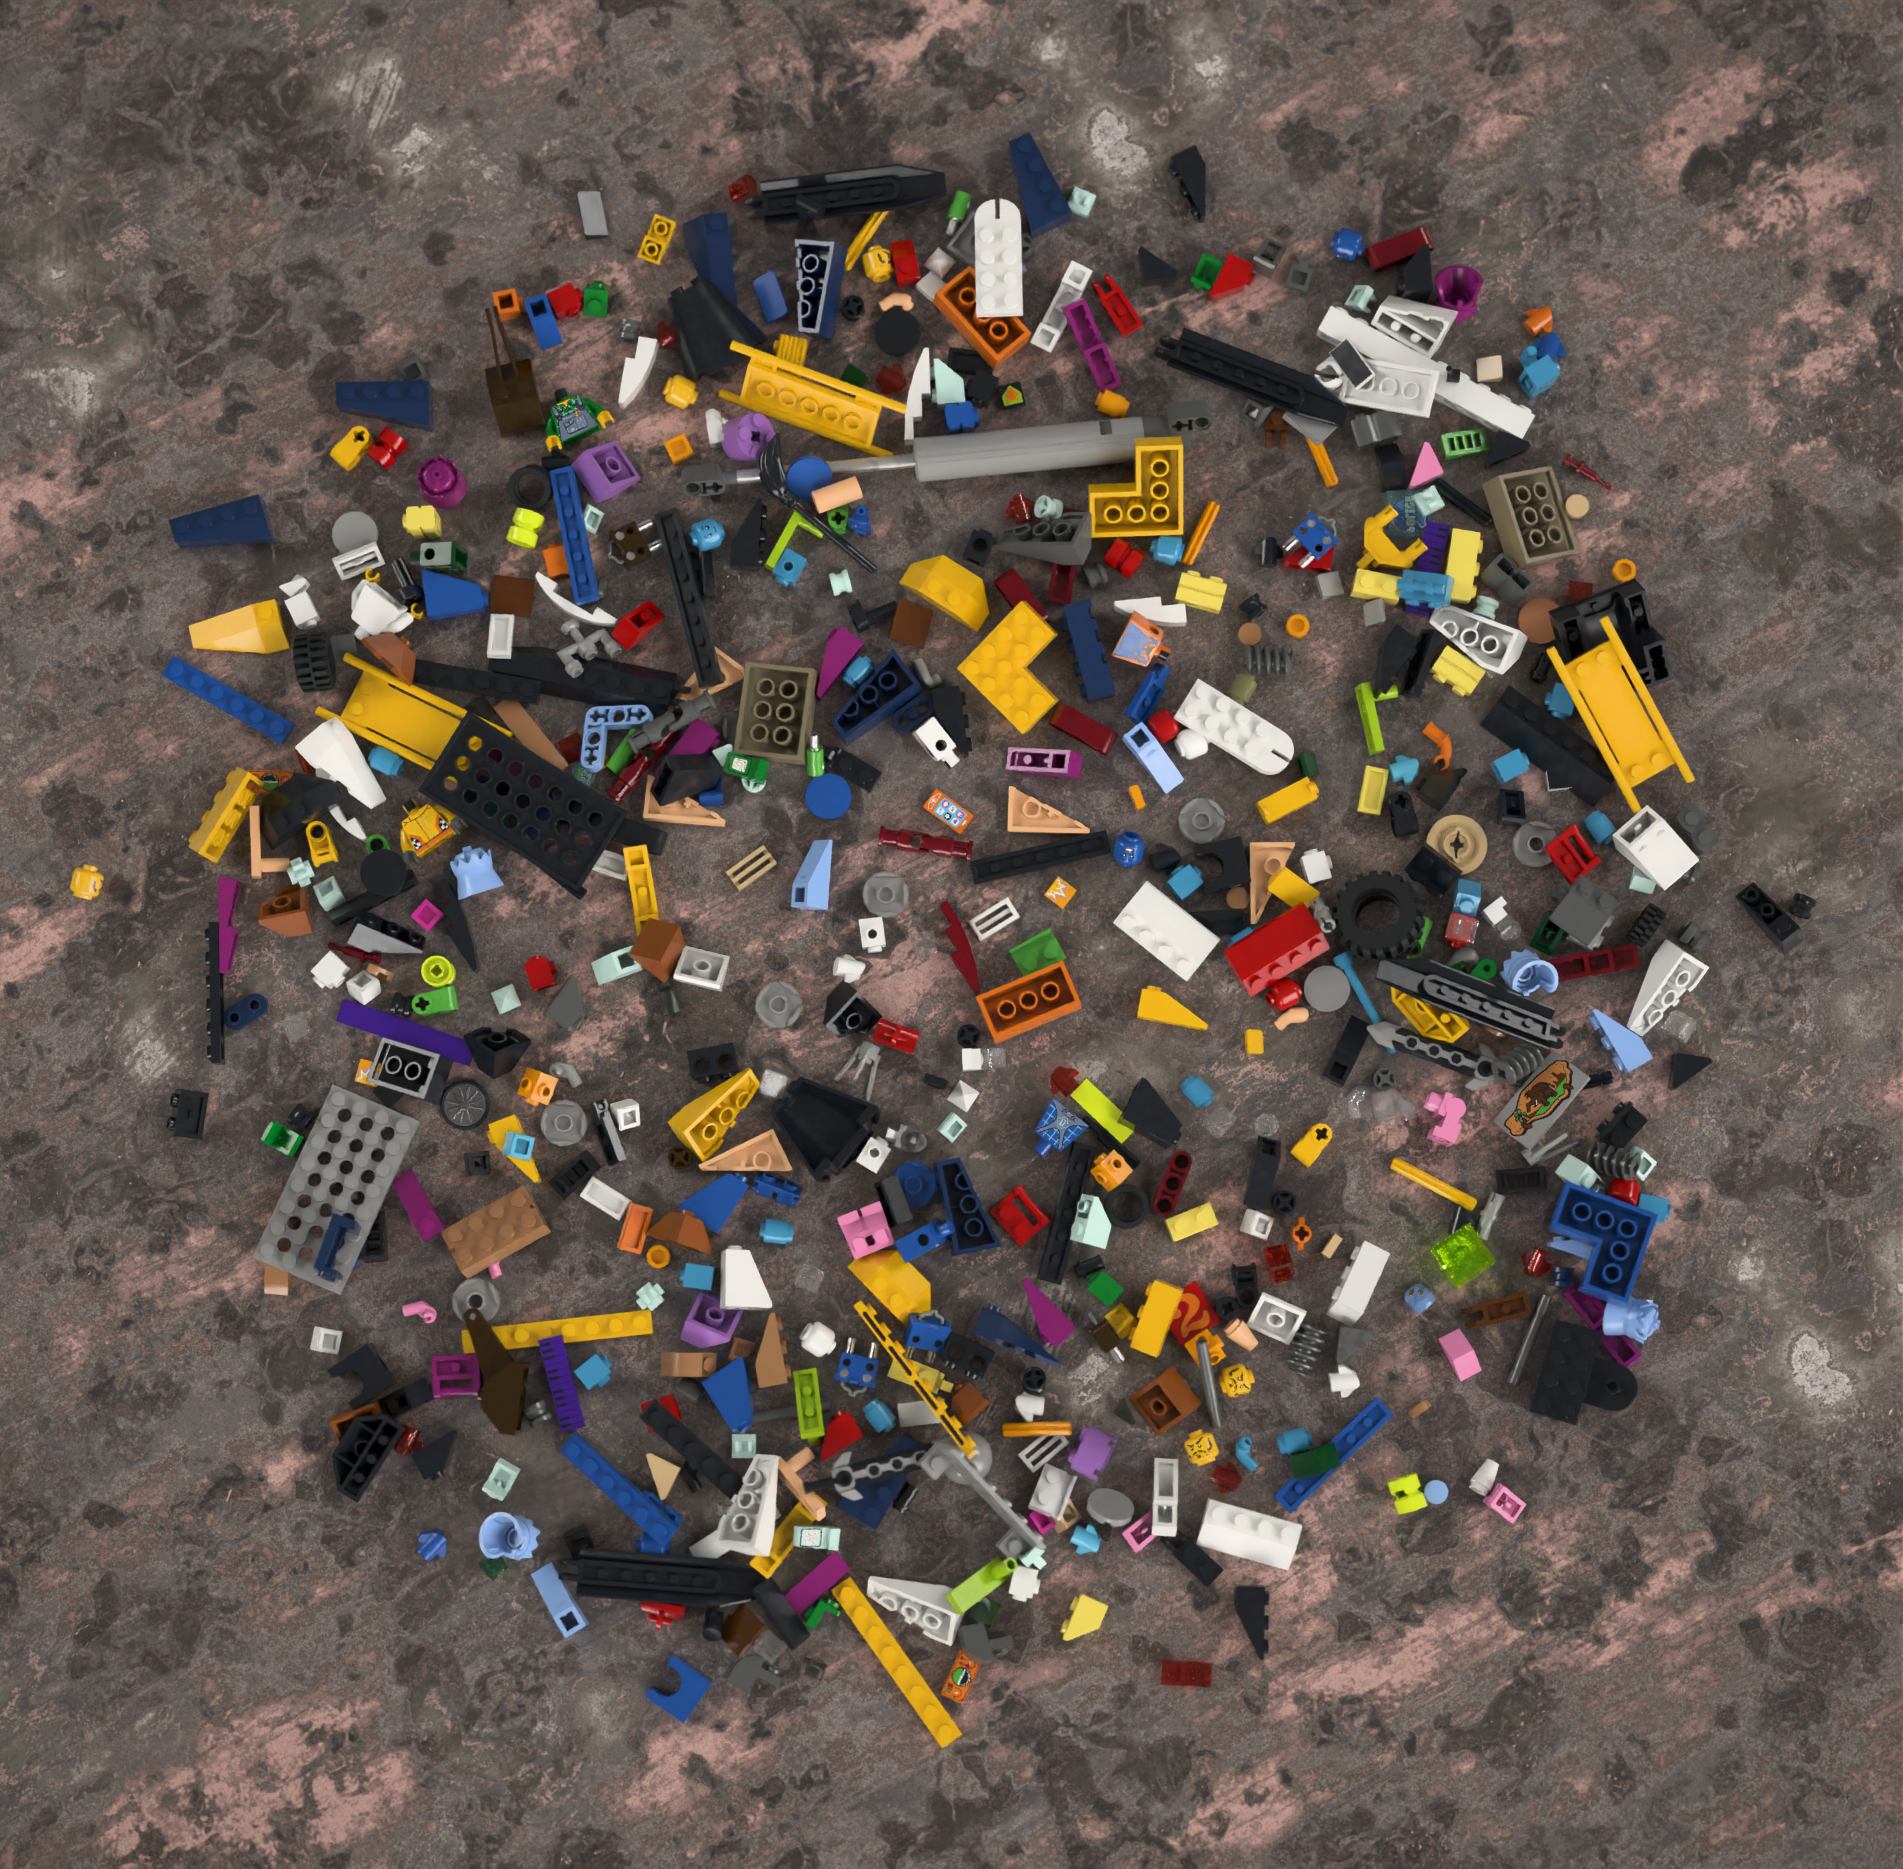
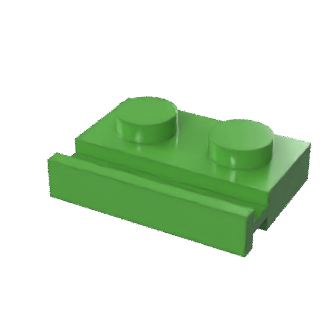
M1050 928L1009 950L1023 977L1066 959Z

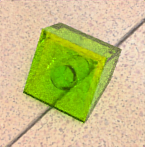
M1470 1223L1430 1248L1441 1273L1455 1292L1494 1267L1497 1262Z

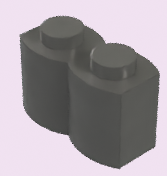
M1376 409L1374 411L1375 414L1366 416L1365 413H1360L1353 416L1348 427L1356 451L1400 439L1402 431L1396 412Z
M1502 553L1480 575L1485 585L1496 591L1499 597L1511 607H1515L1535 585L1527 573L1518 569L1514 561Z
M1690 805L1672 817L1676 830L1686 837L1689 848L1695 854L1700 856L1718 844L1716 833L1710 826L1705 824L1703 815L1695 806Z

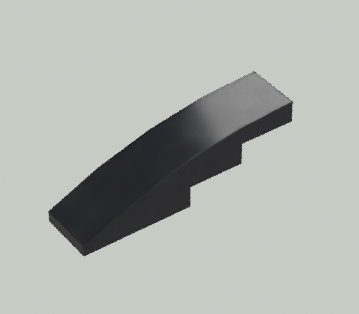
M444 878L437 884L450 903L442 909L455 927L447 933L473 972L478 973L480 966L477 947L470 923L461 902L458 900L449 882Z

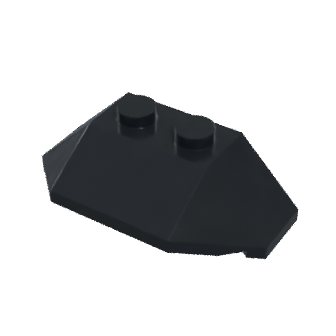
M297 773L262 798L260 831L271 850H274L306 828L309 823L318 820L344 802L345 799L333 780Z
M386 1413L356 1416L332 1453L337 1490L358 1503L400 1439L406 1426Z

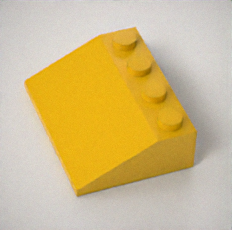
M239 767L235 771L232 770L226 778L227 784L223 791L219 790L213 800L215 804L212 809L204 813L199 830H195L191 834L188 847L217 864L250 811V806H253L259 796V793H253L246 788L248 782L251 780L261 787L265 783Z

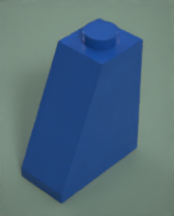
M427 570L421 571L427 615L430 620L486 612L485 605H489L487 591H483L479 584Z
M738 1172L734 1175L728 1173L680 1203L678 1208L695 1213L694 1218L703 1221L705 1226L719 1234L750 1186L746 1184L748 1179Z
M739 1357L702 1382L705 1390L734 1433L738 1431L740 1433L745 1432L752 1426L751 1422L755 1420L747 1362L743 1357Z

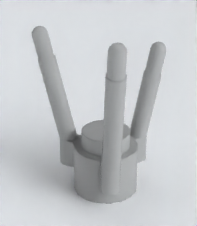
M863 1041L861 1047L857 1046L854 1054L834 1080L838 1082L857 1057L860 1063L853 1075V1080L858 1078L865 1064L870 1065L873 1062L865 1101L869 1102L877 1065L881 1058L878 1055L880 1048Z
M1564 1133L1542 1148L1538 1143L1531 1151L1524 1147L1525 1149L1521 1151V1154L1530 1166L1533 1167L1578 1145L1579 1141L1576 1140L1545 1155L1547 1150L1568 1136L1567 1133Z

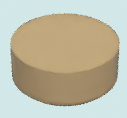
M1579 494L1570 496L1565 503L1567 515L1573 519L1582 518L1589 509L1588 500Z

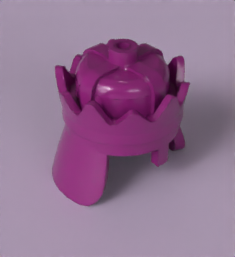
M1462 265L1448 266L1438 271L1434 279L1438 293L1435 306L1458 311L1454 322L1458 325L1466 318L1471 319L1473 314H1477L1476 297L1483 284L1482 276L1476 270Z
M439 455L437 458H428L424 465L418 467L419 476L417 482L421 495L428 504L436 508H450L458 504L465 496L467 480L464 475L460 474L452 460Z

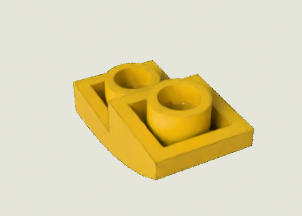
M655 214L637 257L660 265L672 239L677 222Z

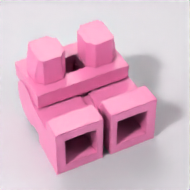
M1431 1092L1427 1095L1423 1108L1434 1112L1432 1118L1440 1121L1438 1126H1434L1429 1130L1426 1138L1449 1147L1456 1141L1462 1124L1458 1123V1120L1464 1115L1466 1105L1461 1099L1452 1098L1453 1094L1446 1092L1443 1095Z
M880 1201L860 1208L862 1216H859L858 1211L855 1210L837 1217L854 1259L895 1244Z

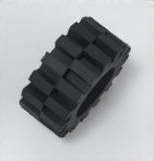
M1649 903L1636 919L1626 937L1643 948L1658 930L1667 913L1654 904Z

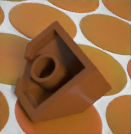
M393 632L365 637L361 640L409 687L413 684L416 654L410 649L413 644L403 635L398 638Z
M300 884L281 887L275 892L276 897L269 903L264 901L258 906V921L260 925L287 937L312 933V916L306 886L301 887Z
M681 1209L680 1213L670 1211L647 1232L648 1236L669 1244H675L709 1255L712 1252L703 1221L694 1218L695 1213Z
M962 1381L952 1390L955 1395L951 1401V1417L954 1415L959 1423L964 1426L989 1403L970 1382L965 1384Z

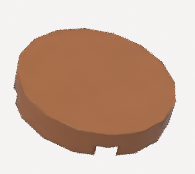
M1536 598L1523 606L1519 612L1517 624L1518 630L1528 637L1527 641L1542 645L1555 640L1548 611L1558 608L1559 605L1546 598Z

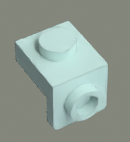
M499 1458L488 1480L483 1485L482 1491L486 1492L490 1497L502 1501L509 1493L521 1469Z

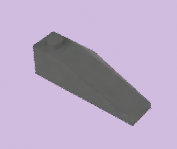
M1067 512L1062 514V518L1050 520L1047 517L1043 518L1042 522L1030 525L1029 523H1023L1003 528L993 546L998 550L1061 565H1083L1091 550V513Z

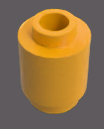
M1106 389L1104 393L1099 392L1095 405L1098 406L1097 411L1117 419L1118 417L1124 418L1130 402L1125 400L1126 397Z

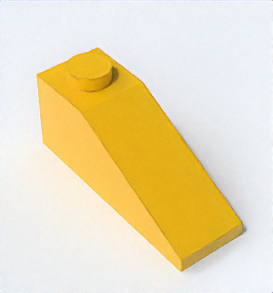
M1147 986V989L1142 988L1136 1018L1197 1030H1207V1023L1167 993L1161 992V988L1155 986Z
M515 1114L488 1124L490 1130L486 1131L490 1143H495L501 1152L508 1131L524 1135L519 1118ZM532 1154L530 1161L507 1156L535 1183L542 1182Z

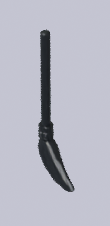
M776 433L759 455V476L762 485L768 493L779 498V501L787 505L789 509L793 508L867 571L871 574L874 573L877 569L875 564L800 503V498L787 488L788 481L781 459L780 434Z

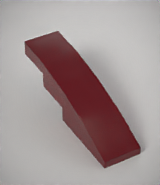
M1063 508L1062 514L1067 512H1084V510ZM1053 563L1048 601L1071 604L1076 565Z
M945 901L939 905L940 910L951 924L945 930V934L956 949L955 952L950 954V958L977 996L980 994V987L970 944L959 919L949 902Z
M1637 944L1545 960L1556 969L1558 982L1641 967Z

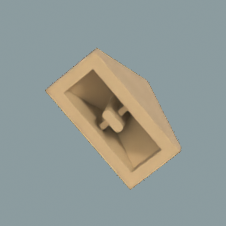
M653 1452L648 1453L646 1457L660 1499H666L682 1467Z

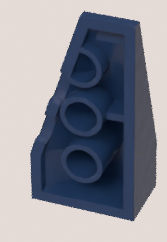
M727 212L704 214L684 223L685 248L697 274L702 275L703 278L707 276L738 307Z
M991 1304L987 1308L982 1307L972 1333L1061 1369L1062 1364L1008 1317L1001 1314V1308Z

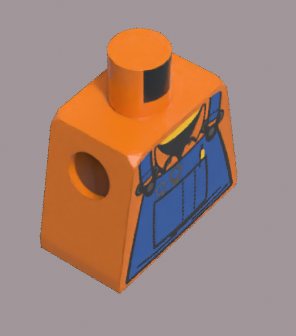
M1133 610L1111 655L1142 666H1148L1153 656L1165 662L1171 649L1160 644L1164 634L1163 630Z

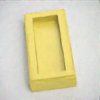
M1365 766L1357 812L1375 816L1381 815L1389 770Z

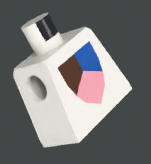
M934 717L928 718L911 732L934 761L941 759L949 769L960 761L952 751L956 747L955 743ZM937 741L943 744L941 751L935 746Z

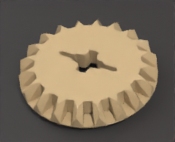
M1449 815L1438 820L1430 829L1426 840L1428 845L1462 870L1461 875L1475 870L1482 863L1487 852V839L1482 827L1475 820L1464 815ZM1458 832V842L1463 847L1458 849L1455 858L1454 847H1451L1450 843L1455 841Z

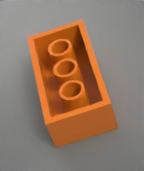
M968 266L935 294L934 305L993 370L1028 343L1031 332L1017 316H976V273L971 266Z
M1063 960L976 996L977 1004L995 1045L1082 1009L1081 1001Z

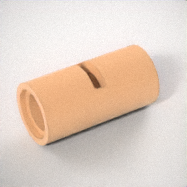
M855 476L811 492L819 514L863 498Z

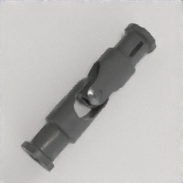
M704 690L703 694L697 698L683 702L664 715L643 725L642 729L631 736L626 735L625 737L634 753L637 754L639 749L650 743L658 742L670 733L698 719L699 715L708 709H715L716 705L708 691ZM681 716V718L678 721H676L674 717Z

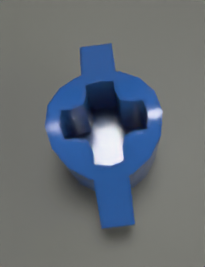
M1548 333L1534 341L1533 346L1539 350L1536 356L1538 360L1546 355H1549L1551 359H1555L1556 356L1563 358L1565 355L1560 338L1555 333Z
M434 1529L422 1532L416 1537L421 1542L416 1551L427 1561L430 1562L436 1554L441 1558L446 1555V1538L440 1530Z

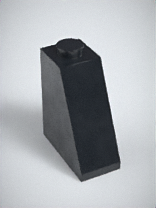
M714 754L665 755L650 791L659 806H665L715 787L723 768Z
M1142 1077L1137 1082L1118 1123L1168 1149L1172 1144L1176 1145L1182 1135L1179 1132L1182 1124L1149 1081Z
M1258 1136L1243 1197V1204L1247 1205L1250 1209H1267L1280 1162L1281 1141Z

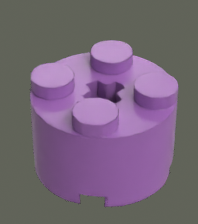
M750 413L728 420L723 427L724 440H722V447L727 456L733 461L743 463L759 460L760 453L776 433L769 420L761 413Z
M1094 1426L1090 1428L1084 1427L1078 1439L1081 1441L1078 1450L1075 1448L1072 1450L1068 1462L1071 1463V1469L1097 1481L1099 1477L1095 1474L1097 1471L1103 1472L1114 1450L1110 1446L1111 1442L1116 1443L1118 1438Z

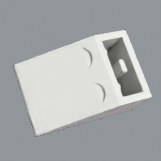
M1648 805L1613 834L1615 849L1664 891L1699 861L1697 856L1667 822Z

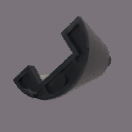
M702 275L692 279L690 287L683 289L680 286L671 291V297L667 299L685 378L690 379L693 383L699 381L703 375L708 377L746 356L730 349L732 341L756 349V345H762L768 340L766 334L707 276L703 278Z
M800 1076L789 1084L787 1088L788 1095L783 1100L779 1098L774 1102L770 1114L813 1178L820 1183L830 1181L831 1178L829 1176L832 1174L840 1175L859 1156L874 1133L871 1127L873 1123L875 1125L878 1123L880 1111L874 1104Z

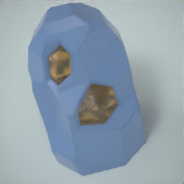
M1413 1284L1405 1291L1404 1302L1416 1314L1422 1313L1436 1299L1432 1292L1422 1284Z

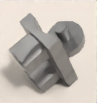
M902 1124L900 1129L888 1127L885 1140L894 1143L895 1148L910 1154L922 1152L926 1148L927 1138L919 1131Z

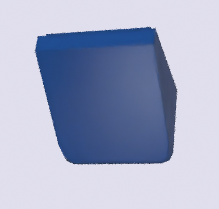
M721 776L715 787L699 792L702 807L724 804Z

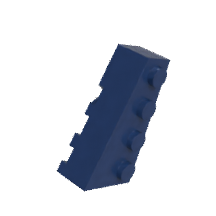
M1030 132L1010 141L1008 151L1022 202L1028 233L1034 239L1071 220L1072 211Z
M795 239V247L798 251L796 268H798L799 281H797L800 300L797 302L799 332L811 338L832 340L848 249L836 242Z
M429 380L336 382V405L341 412L366 418H375L388 423H397L410 428H419L433 433V387Z
M259 494L169 520L175 543L181 548L210 547L211 545L233 546L234 544H276L265 502Z
M1091 599L1063 606V618L1059 619L1062 632L1067 631L1069 640H1066L1069 654L1073 653L1075 662L1072 663L1075 676L1080 675L1082 682L1079 685L1081 697L1086 698L1088 703L1115 696L1116 692L1108 662L1104 660L1103 643L1097 636L1099 634L1097 621L1090 613V609L1093 607Z
M894 649L890 651L883 663L878 665L871 677L860 686L853 698H850L831 720L834 730L846 746H849L922 693L920 683Z
M960 1157L933 1163L944 1220H950L955 1229L953 1233L949 1234L952 1256L1002 1246Z
M904 1434L883 1456L915 1448L922 1444ZM909 1473L854 1487L863 1498L853 1501L843 1496L835 1506L877 1530Z

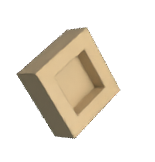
M1332 1234L1319 1254L1330 1259L1343 1239L1337 1234Z

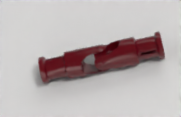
M678 730L674 731L658 742L650 743L639 749L638 753L633 757V764L623 768L617 776V781L610 789H606L605 792L621 805L625 795L640 782L643 771H648L667 749V744L675 735H679L680 732ZM647 748L652 749L654 752L652 762L640 753Z
M881 825L878 846H895L898 850L923 854L932 851L940 857L951 858L953 856L965 858L966 861L970 862L973 841H956L953 837L947 836L931 838L933 836L928 833L900 829L899 831L891 830ZM913 836H922L920 850L910 845V840Z

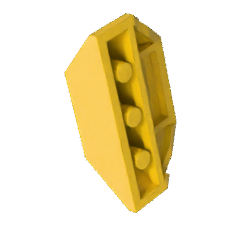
M945 555L911 563L899 582L900 585L976 633L990 614L983 579Z
M1391 987L1392 1002L1422 1036L1453 1043L1470 1029L1467 1019L1419 1001Z
M878 1250L855 1259L848 1266L852 1273L906 1327L909 1322L908 1315L910 1313L922 1314L931 1311V1284L909 1262H904L898 1250Z

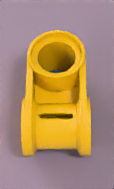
M363 426L353 427L333 447L330 456L346 471H350L357 465L367 448L374 441L373 436ZM361 435L362 437H364V441L361 442L360 440H358V436Z
M320 821L309 823L306 828V835L314 866L318 868L323 863L330 861L339 862L337 849L329 827ZM317 826H322L324 830L320 838H314L313 830Z
M1322 1123L1313 1125L1293 1146L1290 1153L1308 1168L1331 1140V1128ZM1324 1128L1326 1130L1324 1132L1326 1138H1319L1317 1140L1318 1134L1315 1132L1316 1129L1322 1130Z

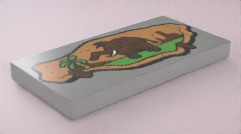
M1552 1050L1544 1059V1064L1534 1071L1494 1119L1493 1123L1531 1151L1589 1082L1590 1077Z

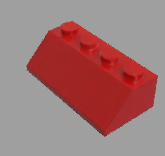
M1302 901L1222 951L1238 983L1252 997L1330 949V946L1319 925Z

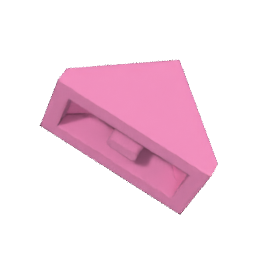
M1424 442L1407 488L1409 491H1413L1441 478L1444 473L1430 444Z
M1459 1328L1438 1339L1460 1382L1482 1371L1474 1349Z
M1496 1482L1492 1487V1491L1488 1492L1482 1501L1512 1524L1526 1506L1522 1500L1505 1486Z
M1151 1510L1120 1531L1135 1553L1157 1536L1152 1535Z

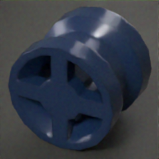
M1551 1267L1553 1279L1550 1281V1286L1574 1287L1572 1274H1574L1575 1268Z

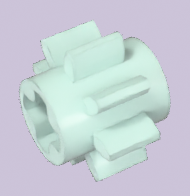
M300 857L291 860V867L286 868L292 884L299 883L301 887L311 884L309 878L315 875L309 861L302 862Z
M648 1282L636 1292L639 1296L636 1302L642 1310L648 1307L650 1311H653L664 1301L661 1295L665 1291L659 1284L653 1286Z

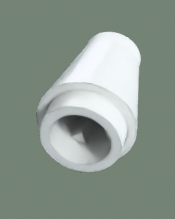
M1486 1459L1470 1479L1471 1484L1469 1488L1480 1495L1487 1496L1488 1492L1492 1491L1499 1464L1493 1460Z

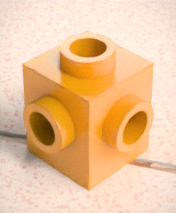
M527 1067L517 1094L524 1096V1102L538 1106L540 1102L548 1105L558 1079Z
M1115 1150L1107 1155L1104 1152L1093 1161L1096 1165L1090 1170L1096 1181L1102 1184L1108 1192L1117 1187L1133 1171L1124 1158Z
M1208 1329L1197 1334L1193 1339L1184 1344L1199 1368L1195 1343L1198 1339H1207L1212 1366L1226 1357L1221 1349L1225 1346L1217 1334L1212 1336Z

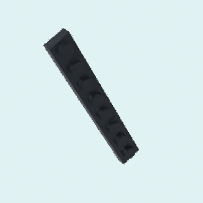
M673 508L655 515L698 685L703 690L724 683L679 509Z

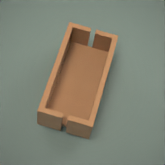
M523 1185L442 1230L441 1234L449 1250L452 1252L460 1272L467 1278H470L551 1231L543 1215L539 1212L531 1192Z

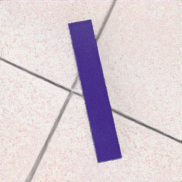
M343 999L336 1019L337 1022L440 1054L450 1060L470 1067L473 1056L464 1039Z

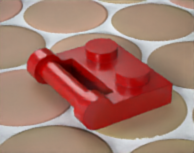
M1575 822L1568 825L1563 832L1543 847L1565 880L1571 885L1580 875L1585 876L1602 861L1599 854L1593 852L1578 831L1579 827ZM1569 837H1572L1577 846L1588 859L1586 863L1582 860V858L1577 853L1575 848L1569 842Z
M1022 1184L989 1211L1020 1247L1052 1220L1049 1214L1045 1215L1024 1191L1026 1188ZM1016 1197L1021 1200L1039 1221L1033 1226L1012 1202Z

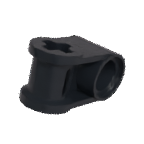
M1398 791L1391 795L1388 799V809L1395 838L1419 833V824L1411 796L1405 791ZM1398 797L1400 800H1404V805L1400 806L1395 804V801L1398 799Z
M1255 1262L1244 1266L1231 1264L1235 1299L1239 1307L1244 1309L1251 1308L1258 1301ZM1243 1291H1248L1252 1294L1253 1301L1250 1304H1245L1241 1301L1240 1295Z

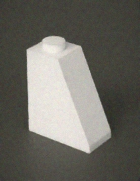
M728 1246V1249L721 1252L720 1309L767 1311L772 1308L771 1299L750 1251L742 1250V1246Z

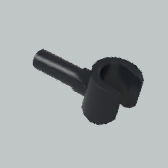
M1447 366L1446 382L1459 383L1460 369H1452L1451 366Z

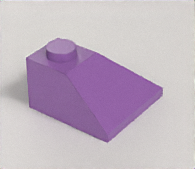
M701 1289L686 1319L680 1340L699 1348L727 1343L730 1341L744 1310L720 1309V1297Z

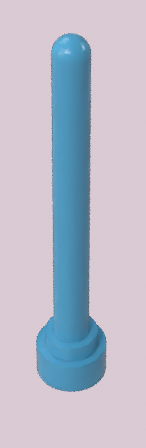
M1348 951L1334 957L1332 960L1336 967L1339 966L1341 970H1344L1372 1024L1381 1023L1382 1021L1351 965L1353 964L1351 960L1353 957ZM1385 1046L1389 1054L1396 1053V1050Z

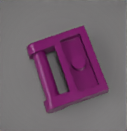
M476 1354L431 1357L434 1400L448 1396L474 1395V1397H477L482 1383L481 1368ZM473 1378V1385L441 1387V1380Z

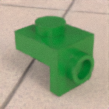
M1204 252L1190 281L1194 282V287L1202 291L1211 290L1225 262Z
M598 280L587 283L584 291L583 316L607 317L610 285H605V282Z
M271 1120L264 1130L261 1141L293 1158L304 1137L286 1126Z
M829 1597L826 1600L821 1598L817 1606L811 1605L804 1616L808 1619L805 1625L814 1630L826 1609L839 1616L841 1610L838 1609L840 1604Z

